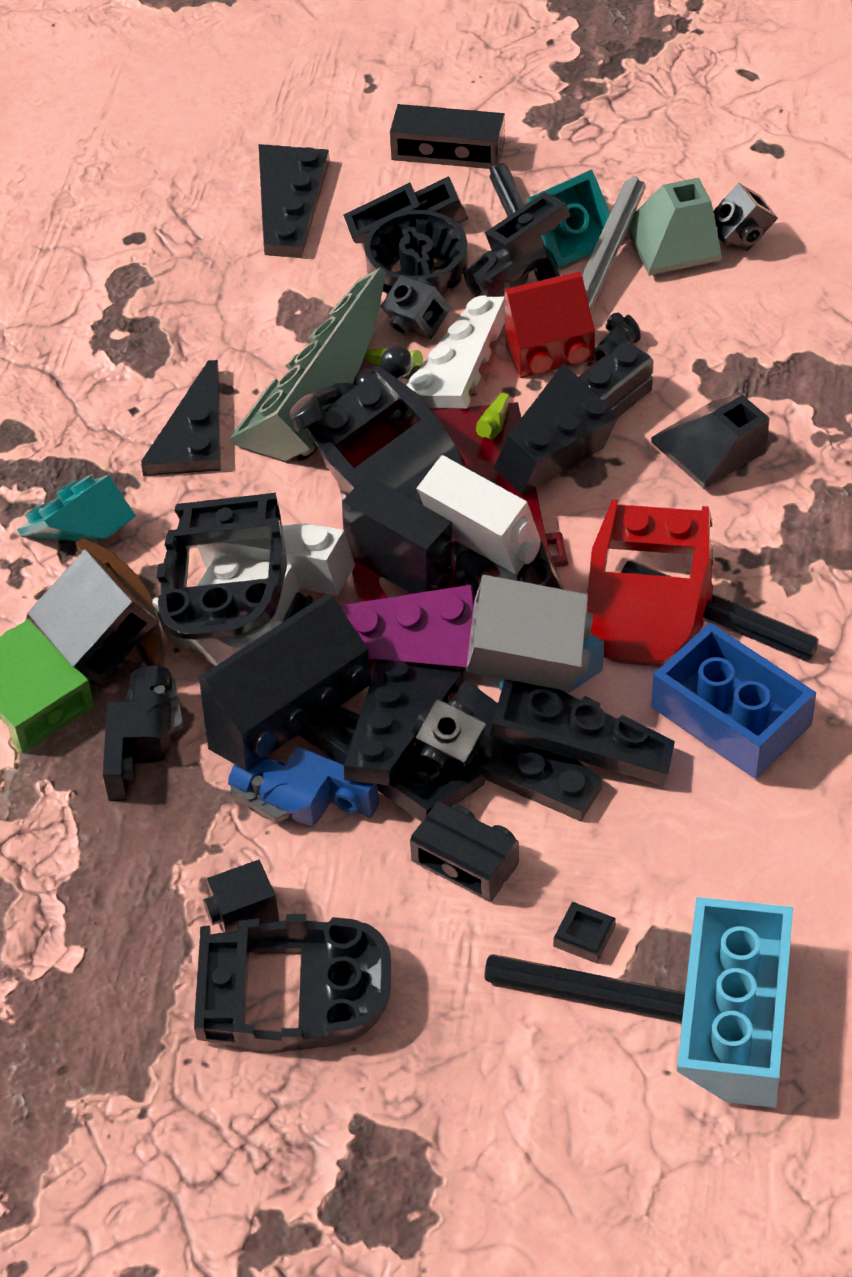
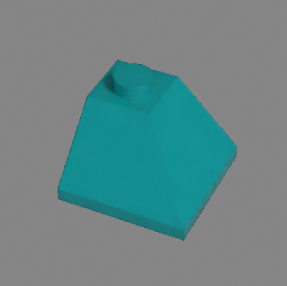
M592 169L527 198L529 203L543 192H546L567 204L570 217L558 224L553 231L542 235L557 269L593 252L610 215L609 208Z

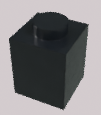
M260 859L206 878L210 897L203 899V903L212 926L220 923L223 932L237 931L239 921L259 918L260 924L280 921L276 895Z

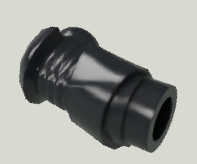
M616 312L607 319L605 326L609 333L593 350V358L595 362H598L608 353H612V350L623 341H628L631 344L639 342L641 330L636 320L630 314L623 317L621 313Z

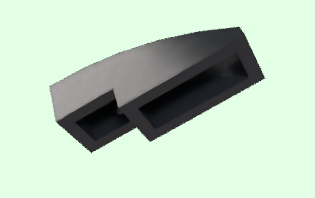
M449 176L416 192L409 182L343 214L354 243H365L366 237L374 225L390 215L403 211H433L446 215L457 223L469 219Z

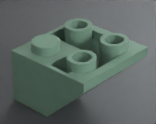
M699 177L662 185L635 212L627 230L649 276L717 262L722 259L712 202Z

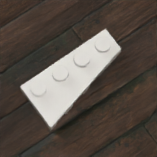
M478 296L469 301L466 309L456 322L449 327L448 332L439 344L431 350L429 357L419 370L411 376L406 386L419 394L429 408H468L471 401L468 392L470 388L477 387L481 378L478 369L481 363L488 362L492 353L489 344L498 339L505 323V297Z

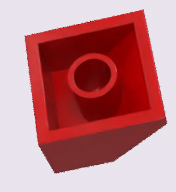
M580 271L505 289V347L520 378L559 369L563 363L566 366L594 360L595 328L583 276Z

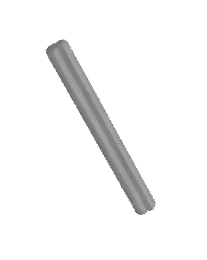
M632 176L630 179L625 180L582 274L590 311L594 306L645 192V182L640 181L637 176Z

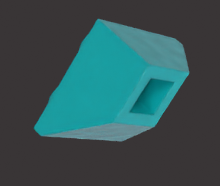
M89 475L79 482L74 480L61 488L56 493L58 498L48 504L43 502L26 513L24 516L28 522L19 527L17 531L24 537L72 542L85 539L97 542L109 537L135 518L136 515L109 475L97 479Z

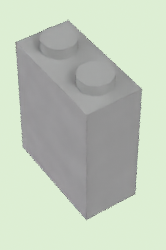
M483 575L474 601L466 672L572 691L577 676H585L589 663L590 650L583 648V641L589 638L593 614L586 612L587 594Z

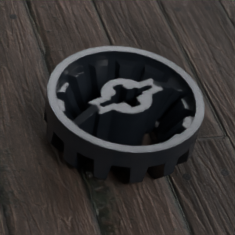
M410 210L395 213L374 225L365 240L367 274L382 267L386 272L383 292L386 294L392 289L399 276L402 275L416 280L418 277L426 279L437 288V291L442 296L446 293L447 288L453 289L462 281V274L468 269V245L464 230L456 221L437 212ZM400 260V271L391 272L393 266Z

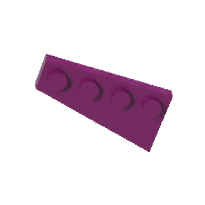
M471 585L339 605L367 646L370 661H401L406 664L467 669L475 601L474 589Z

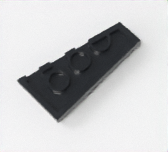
M258 144L264 253L268 256L302 258L330 163L329 150Z
M504 679L489 733L493 736L664 786L669 773L675 744L674 740L624 715L615 718L605 713L600 707L601 703L587 696L580 700L560 689Z

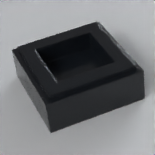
M572 901L553 937V947L597 964L615 929L616 918Z

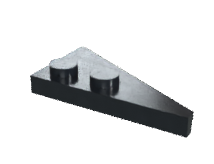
M218 360L207 361L141 460L143 476L221 471L220 377Z

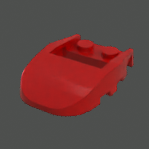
M611 500L591 550L587 588V612L593 614L590 633L604 642L605 658L619 663L650 666L664 665L702 630L704 624L702 617L707 602L712 600L714 587L712 584L713 547L710 539V527H713V519L709 506H702V510L620 505L618 500ZM609 549L693 555L690 578L606 572Z

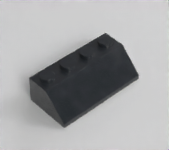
M329 594L322 596L199 676L208 750L240 768L248 770L370 685L368 648L333 596Z

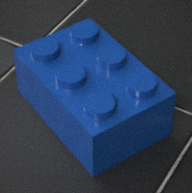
M710 622L653 674L651 707L757 779L812 725L817 692Z

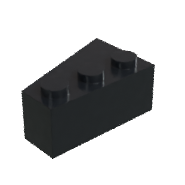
M563 363L508 434L494 469L523 495L603 449L619 415Z

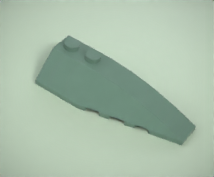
M382 267L360 278L353 284L329 313L331 318L316 328L309 336L308 340L311 343L299 354H294L285 366L290 371L280 381L277 379L272 380L229 438L234 445L283 461H287L299 454L307 456L317 447L313 438L310 439L305 429L296 432L289 417L290 410L305 395L337 383H353L371 341L378 316L386 275ZM330 404L323 406L322 409H326Z

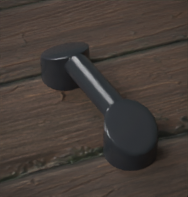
M337 383L299 399L289 413L296 432L326 418L322 407L333 404L355 388L356 385Z

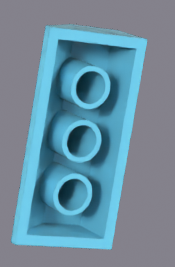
M696 897L677 1072L725 1102L776 1108L793 907Z

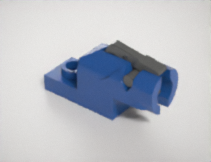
M298 746L285 764L270 758L262 759L248 770H244L234 764L228 778V785L231 786L230 794L234 799L248 808L254 809L274 823H279L289 818L302 824L314 826L331 802L335 803L345 812H357L369 818L373 816L379 806L377 784L344 780V765Z

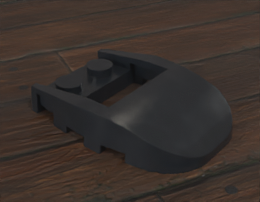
M378 365L374 368L375 373L323 410L326 418L305 428L308 437L310 439L313 438L321 459L336 479L339 489L345 496L367 475H370L423 505L416 488L441 455L467 468L466 463L443 425L421 396ZM406 405L419 419V422L353 468L340 452L391 416L398 408Z
M276 492L176 504L174 511L179 518L177 529L168 530L164 543L167 550L164 562L158 564L156 576L161 586V595L158 596L159 614L170 632L175 637L181 639H208L250 632L267 624L276 613L287 568L281 513ZM269 537L271 548L268 578L187 587L190 546Z
M286 914V921L261 924L259 918L239 921L238 930L211 934L210 925L200 927L194 1030L197 1040L268 1053L331 1046L349 1042L364 1035L379 1021L388 1005L391 994L390 949L383 935L367 923L339 917H332L328 923L308 921L306 914ZM249 952L301 953L298 1028H282L281 1032L255 1030L254 1025L245 1024Z

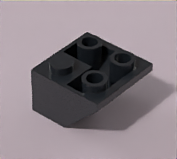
M744 395L713 400L653 435L651 443L705 489L766 452L770 418Z

